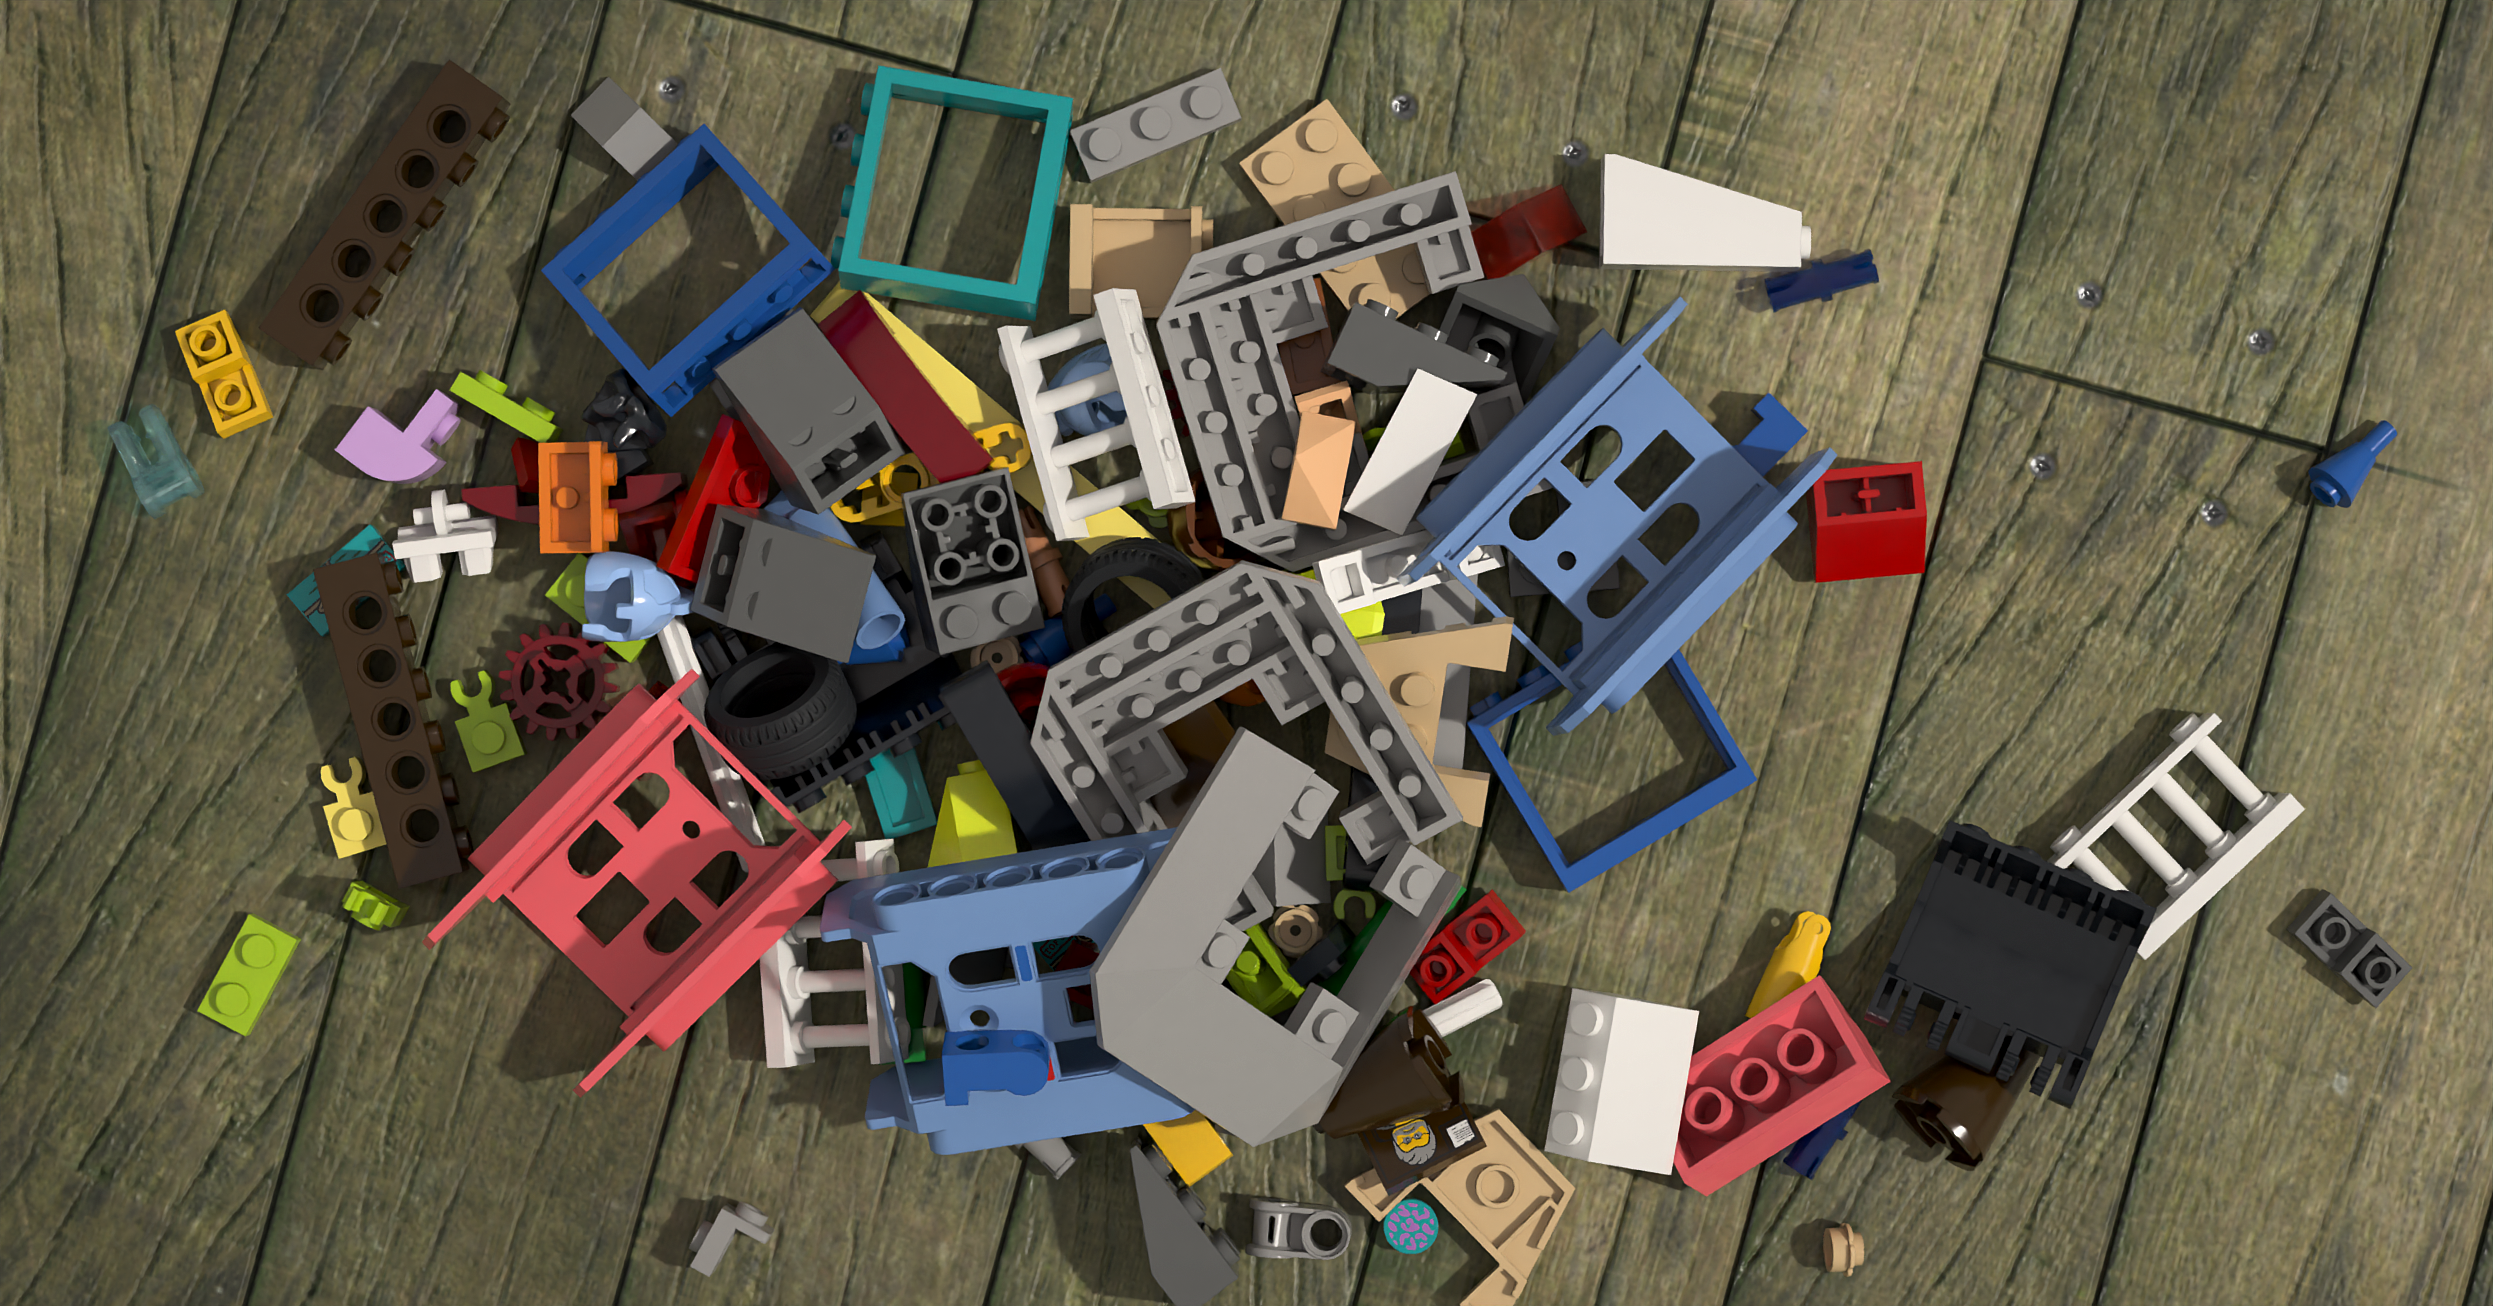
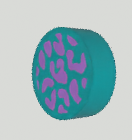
M1403 1198L1384 1217L1383 1229L1387 1241L1394 1249L1405 1254H1417L1425 1251L1434 1243L1438 1234V1220L1434 1210L1423 1200Z

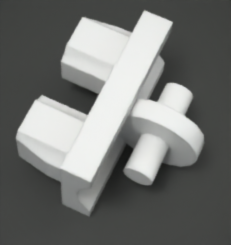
M445 489L432 491L431 495L432 507L413 509L415 525L399 527L398 540L392 543L395 559L404 558L407 571L413 583L433 581L441 578L443 570L440 554L457 551L459 553L462 575L487 574L491 572L493 566L494 544L499 532L497 516L470 518V507L467 502L449 504Z

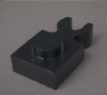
M1341 919L1305 951L1287 971L1301 987L1315 975L1322 982L1326 981L1347 962L1342 952L1350 945L1356 935Z

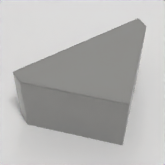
M609 76L571 114L637 181L642 175L652 171L678 145Z

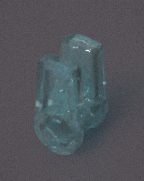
M149 404L139 411V417L147 431L146 438L152 441L158 453V461L155 465L150 463L140 444L141 437L135 434L130 425L123 421H118L107 428L131 475L133 487L141 503L151 517L157 519L166 514V507L189 495L194 499L204 494L205 491L195 468L183 453L161 410L156 405Z

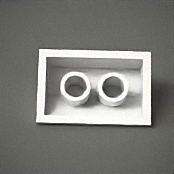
M1572 988L1544 1151L1589 1162L1671 1175L1699 1011L1615 993Z

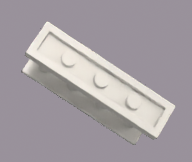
M1112 288L1095 294L1093 296L1097 310L1094 317L1035 338L1033 337L1031 326L1006 325L997 329L1001 341L999 345L1000 361L1006 372L1010 374L1046 501L1043 505L1044 518L1049 529L1054 532L1056 541L1081 540L1090 537L1085 522L1086 517L1146 497L1152 502L1153 509L1179 508L1196 502L1135 289ZM1099 338L1107 342L1112 360L1109 370L1048 390L1040 359ZM1115 391L1122 395L1127 413L1125 423L1063 444L1055 415L1056 411ZM1130 444L1137 448L1142 466L1139 477L1078 497L1070 469L1071 464Z
M2191 713L2183 719L2169 734L2174 739V742L2080 830L2075 825L2071 826L2050 846L2055 854L2047 862L2063 869L2073 863L2077 869L2091 876L2094 882L2115 891L2127 890L2088 848L2112 825L2168 884L2165 890L2169 896L2156 907L2157 910L2150 927L2135 955V958L2146 960L2305 810L2290 793H2277L2274 797L2269 792L2263 795L2210 739L2208 734L2222 722L2215 713H2203L2199 718L2195 713ZM2190 751L2207 766L2247 809L2244 815L2249 821L2234 835L2230 830L2223 832L2167 773ZM2150 788L2163 799L2207 846L2205 853L2209 858L2195 872L2190 868L2184 870L2128 811Z
M894 839L855 842L856 858L820 861L838 881H851L899 872V861L894 853ZM804 914L760 957L767 1068H784L814 1063V1048L870 1046L871 1064L894 1062L895 1059L867 943L862 942L864 968L810 971L808 968L807 938L821 937L819 929L822 915L806 916ZM902 964L883 966L882 970L903 1059H909L908 1045L910 1043L911 1030L906 1019ZM866 990L868 1024L813 1025L811 993Z

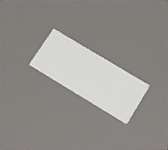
M1417 369L1343 510L1403 535L1477 394Z

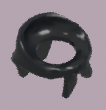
M624 368L606 376L605 383L599 394L586 407L581 416L583 421L598 428L600 441L608 442V452L654 448L667 435V425L653 400Z

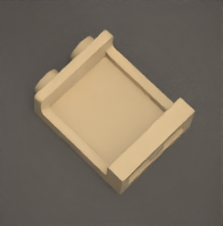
M1070 204V318L1089 319L1094 317L1097 307L1093 295L1112 288L1135 289L1144 319L1158 320L1191 255L1213 248V220L1203 219L1202 206H1191V209L1093 208L1092 204Z

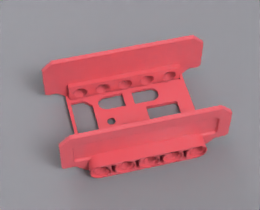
M693 669L687 672L658 700L640 683L637 684L469 856L468 860L485 877L422 941L430 950L486 896L494 903L504 894L628 1016L620 1025V1028L626 1035L573 1089L580 1098L645 1034L663 1052L666 1051L838 881L820 861L852 828L848 822L843 820L827 837L820 841L689 712L678 699L700 677ZM689 724L796 829L780 847L753 845L675 768L673 741ZM643 773L658 774L668 784L670 791L669 799L639 829L613 802L638 776ZM597 819L624 847L598 873L586 876L579 874L571 867L568 860V850ZM686 821H694L698 824L700 828L698 837L690 838L685 835L683 824ZM723 851L737 852L747 862L749 869L748 877L718 907L692 879L719 853ZM618 872H621L649 900V904L609 944L605 945L577 918V913ZM676 897L702 925L678 949L668 953L660 952L654 949L648 942L646 929L650 921Z

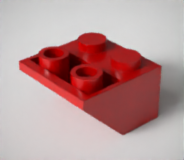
M1922 461L1826 470L1806 491L1814 583L1925 573L1927 510Z

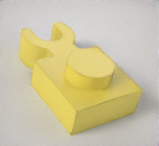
M359 757L349 758L352 776L345 783L336 779L332 765L321 767V779L324 785L330 791L336 793L338 802L323 806L339 859L387 845L373 792L364 794L362 790V785L366 778V768Z

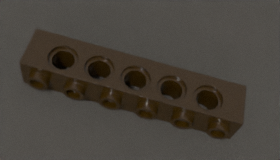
M449 59L259 326V329L313 367L323 370L327 363L331 365L338 363L351 345L352 339L347 335L359 318L364 321L369 319L380 305L384 294L379 292L390 274L400 275L410 263L415 254V249L411 247L412 243L422 229L427 232L431 231L443 216L447 205L442 201L454 184L458 187L463 186L475 171L478 160L474 156L485 140L492 143L503 132L510 119V116L505 112L511 104ZM452 116L463 117L466 122V131L463 137L454 143L443 142L440 132L445 120ZM422 160L431 161L434 166L432 181L422 188L412 187L409 173L413 165ZM399 205L403 215L400 226L389 233L381 232L378 226L379 213L386 206ZM366 249L371 258L368 271L360 277H350L346 269L349 255L356 250ZM333 293L339 302L338 313L332 320L320 322L315 315V304L321 296Z
M377 552L313 569L398 889L470 869L467 859L474 852V847L467 826L458 827L453 806L460 804V795L453 773L444 774L439 753L446 751V743L438 719L430 721L425 700L432 698L431 686L425 668L423 666L415 667L410 647L418 645L417 634L410 614L401 615L396 594L404 592L396 561L386 562L385 554ZM367 596L377 600L382 609L381 620L375 627L370 629L363 627L357 621L355 615L358 602ZM379 650L388 651L396 661V671L388 681L376 679L370 671V659ZM392 703H399L405 706L410 713V725L402 734L391 732L384 723L385 710ZM406 756H413L419 759L424 766L425 776L417 787L407 786L399 778L398 766ZM420 809L433 812L439 821L438 833L431 840L420 838L412 828L413 816Z

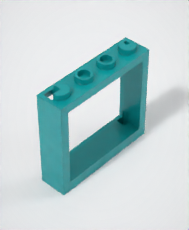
M878 65L875 84L865 83L862 95L861 115L868 116L865 135L856 133L852 146L851 166L858 167L855 186L846 184L842 198L841 217L848 218L845 237H835L831 255V265L839 269L841 289L861 290L864 293L1036 321L1073 120V98ZM892 97L1046 123L1016 285L860 259Z

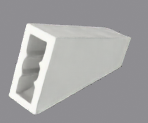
M1605 154L1601 159L1599 269L1796 272L1801 267V259L1810 258L1811 228L1810 226H1802V212L1617 154Z

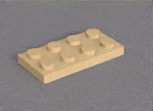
M1328 99L1317 105L1239 163L1241 169L1283 226L1394 191V188ZM1414 243L1319 273L1347 312L1355 302L1364 305L1368 299H1371L1398 312L1396 319H1398L1430 295Z

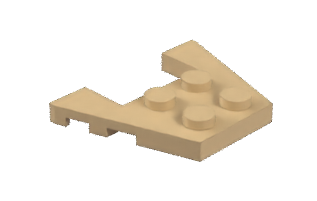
M1505 616L1493 618L1492 622L1468 626L1465 623L1446 625L1442 630L1412 634L1411 631L1355 639L1463 815L1462 821L1472 826L1482 827L1490 774L1433 764L1447 665L1452 663L1506 672L1514 618ZM1330 710L1325 753L1370 775Z
M1499 1108L1474 1119L1487 1147L1388 1196L1374 1167L1349 1179L1344 1184L1349 1192L1380 1222L1419 1183H1422L1495 1258L1498 1264L1458 1302L1460 1306H1513L1527 1283V1278L1541 1251L1544 1250L1575 1190L1570 1181Z

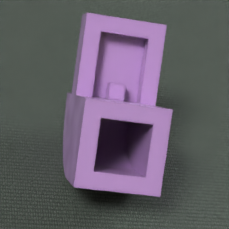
M436 389L405 430L379 410L368 406L335 451L366 474L384 481L410 484L425 480L436 474L447 463L431 451L430 448L435 442L440 446L443 445L455 432L461 421L455 415L462 408V405L445 392Z

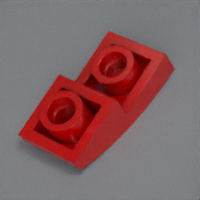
M1491 889L1430 938L1409 974L1434 1004H1438L1476 975L1488 962L1520 939L1526 930L1493 889Z

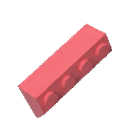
M1820 975L1691 1056L1673 1163L1684 1183L1706 1197L1891 1082L1867 1038Z

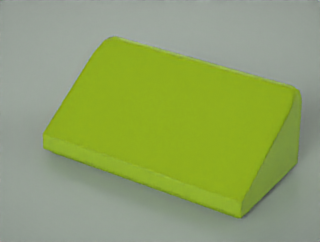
M1258 923L1243 931L1250 938L1226 976V979L1238 996L1268 1017H1272L1298 1004L1307 987L1306 985L1301 987L1287 971L1291 966L1262 925Z

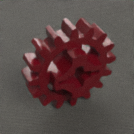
M562 622L558 635H554L549 624L539 625L540 639L535 640L529 634L523 633L519 638L525 649L521 653L507 650L505 656L515 664L513 670L499 672V678L511 681V689L500 694L501 700H515L517 707L509 715L512 720H519L525 716L530 719L527 724V733L535 735L542 726H545L547 740L557 741L561 728H565L571 740L580 738V724L584 723L585 726L592 730L598 724L594 714L597 711L609 713L613 709L610 703L604 699L606 693L620 692V686L608 682L607 676L619 669L618 663L603 662L601 657L610 648L606 643L592 647L589 645L591 640L582 638V631L577 638L573 637L571 623ZM568 645L580 652L568 660H559L547 647ZM530 664L535 670L533 687L525 692L524 677L526 669ZM549 667H552L556 672L569 671L571 677L565 683L569 689L568 693L570 696H567L562 691L550 692L548 687L554 680L550 674L551 670ZM594 671L595 688L589 700L584 694L586 676ZM551 703L561 704L572 716L555 719L539 711Z

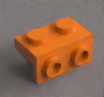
M603 441L538 443L540 554L606 553L609 551V541L618 540L617 508H609L608 486L617 485L618 467L616 453H608V442Z

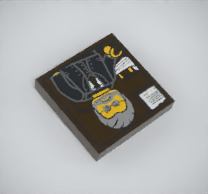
M1465 1102L1451 1110L1357 1133L1388 1196L1487 1147Z

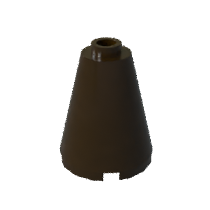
M1408 1006L1399 1011L1370 1037L1318 1124L1312 1125L1318 1133L1323 1134L1326 1132L1331 1138L1338 1139L1451 1110L1464 1102L1465 1091L1460 1072L1458 1071L1450 1076L1445 1059L1452 1056V1053L1437 1027L1420 1009L1413 1012V1006Z
M2003 1041L1989 1074L1946 1055L1901 1085L1892 1095V1098L1899 1099L1894 1104V1107L1906 1125L1928 1147L1932 1148L1936 1143L1946 1147L1952 1152L1945 1160L1963 1170L1974 1171L1984 1160L2041 1056L2022 1048L2018 1056L2019 1063L2013 1076H2010L2006 1082L1997 1078L1996 1074L2010 1044L2007 1041Z

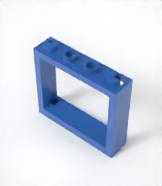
M703 124L693 134L682 139L676 149L652 171L642 175L635 186L612 207L602 211L594 223L572 243L561 248L556 253L554 259L541 271L648 396L672 417L716 377L712 371L714 366L772 327L829 276L835 268L710 129ZM720 165L790 244L657 364L649 369L581 289ZM810 258L812 259L801 270H799V268L802 267ZM675 381V383L670 388L663 392L669 385H671Z
M1582 641L1564 651L1569 661L1558 667L1561 671L1582 651ZM1680 649L1664 665L1726 767V770L1570 863L1566 860L1488 729L1562 685V683L1542 664L1518 678L1517 681L1522 689L1509 697L1502 699L1497 691L1470 707L1475 717L1466 722L1468 730L1563 889L1568 893L1757 781L1753 771Z

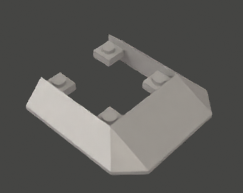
M1456 171L1192 254L1156 323L1221 535L1290 572L1313 566V562L1426 529L1416 519L1418 514L1524 407L1517 382H1511L1477 393L1466 415L1477 449L1442 460L1403 535L1343 510L1369 462L1361 432L1354 433L1336 530L1281 520L1300 420L1276 344L1328 327L1312 275L1414 243L1429 294L1484 278L1469 225H1472ZM1543 478L1526 496L1551 489L1552 486Z
M1241 560L1056 663L1048 670L1030 744L1091 841L1168 829L1149 798L1186 778L1188 769L1162 728L1251 679L1255 681L1281 725L1324 702L1329 706L1379 788V791L1342 810L1339 816L1341 823L1367 865L1390 853L1398 839L1407 843L1412 842L1415 846L1463 820V815L1326 590L1318 580ZM1253 874L1225 917L1226 921L1242 932L1271 917L1274 910Z
M1239 727L1089 973L1097 1045L1245 1143L1255 1147L1319 1123L1462 886L1459 875L1444 869L1412 844L1398 839L1370 884L1371 888L1393 904L1337 997L1311 982L1283 1027L1221 985L1250 938L1226 921L1225 917L1282 824L1296 834L1310 840L1339 793L1337 789L1314 773L1315 769L1249 730Z

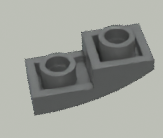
M2324 889L2317 894L2286 929L2329 970L2375 1008L2382 1003L2412 969L2376 932L2368 929L2332 893Z

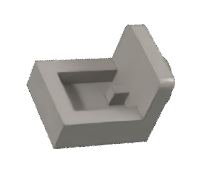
M740 1201L737 1207L727 1203L721 1209L714 1224L704 1220L689 1246L690 1250L697 1253L690 1267L710 1277L716 1271L737 1230L766 1244L775 1231L774 1228L765 1224L769 1216L743 1201Z

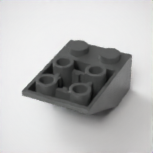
M1368 299L1364 305L1355 302L1349 309L1320 371L1341 382L1347 380L1350 386L1369 395L1405 393L1417 369L1466 390L1492 389L1501 383L1507 375V372L1496 367L1499 359L1494 355L1473 346H1469L1467 351L1464 350L1462 352L1446 344L1449 336L1444 332L1420 322L1417 327H1408L1395 321L1398 315L1396 310L1371 299Z
M799 307L712 368L786 498L793 507L819 515L905 453L879 405L803 308Z
M1008 467L901 493L913 594L926 649L942 655L1045 628Z
M717 504L690 610L727 627L848 663L876 555L765 509Z
M1138 1136L1132 1141L1130 1155L1151 1275L1175 1306H1203L1238 1278L1239 1265L1236 1262L1240 1260V1251L1222 1227L1214 1232L1203 1220V1217L1207 1215L1205 1213L1207 1210L1206 1206L1188 1184L1179 1189L1169 1176L1173 1171V1165L1156 1142L1153 1140L1146 1145Z

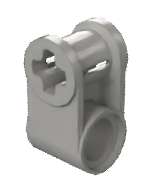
M1250 1198L1249 1207L1254 1209L1252 1243L1246 1245V1254L1266 1258L1287 1259L1298 1257L1329 1260L1340 1256L1348 1247L1352 1234L1351 1222L1347 1214L1341 1209L1330 1205L1305 1204L1287 1199ZM1271 1216L1275 1218L1273 1239L1269 1237ZM1325 1218L1334 1220L1342 1229L1341 1240L1337 1244L1328 1247L1319 1245L1311 1233L1313 1224Z

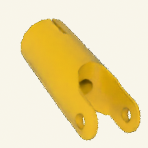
M1810 911L1802 912L1797 916L1789 934L1775 948L1744 1016L1754 1017L1817 977L1823 957V947L1831 930L1830 922L1826 917Z

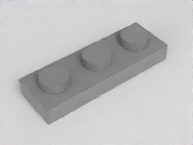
M1219 68L1070 130V133L1091 183L1238 123L1242 121V117L1222 69Z

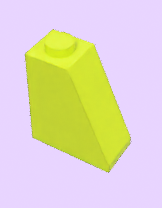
M975 760L957 764L959 775L948 777L946 780L928 867L1021 853L1022 849L1016 821L981 761Z

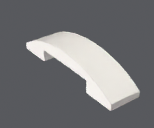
M1427 529L1312 563L1316 580L1321 582L1340 614L1457 578L1438 561L1418 581L1404 587L1396 579L1434 538ZM1476 546L1457 567L1468 577L1505 566L1501 547Z

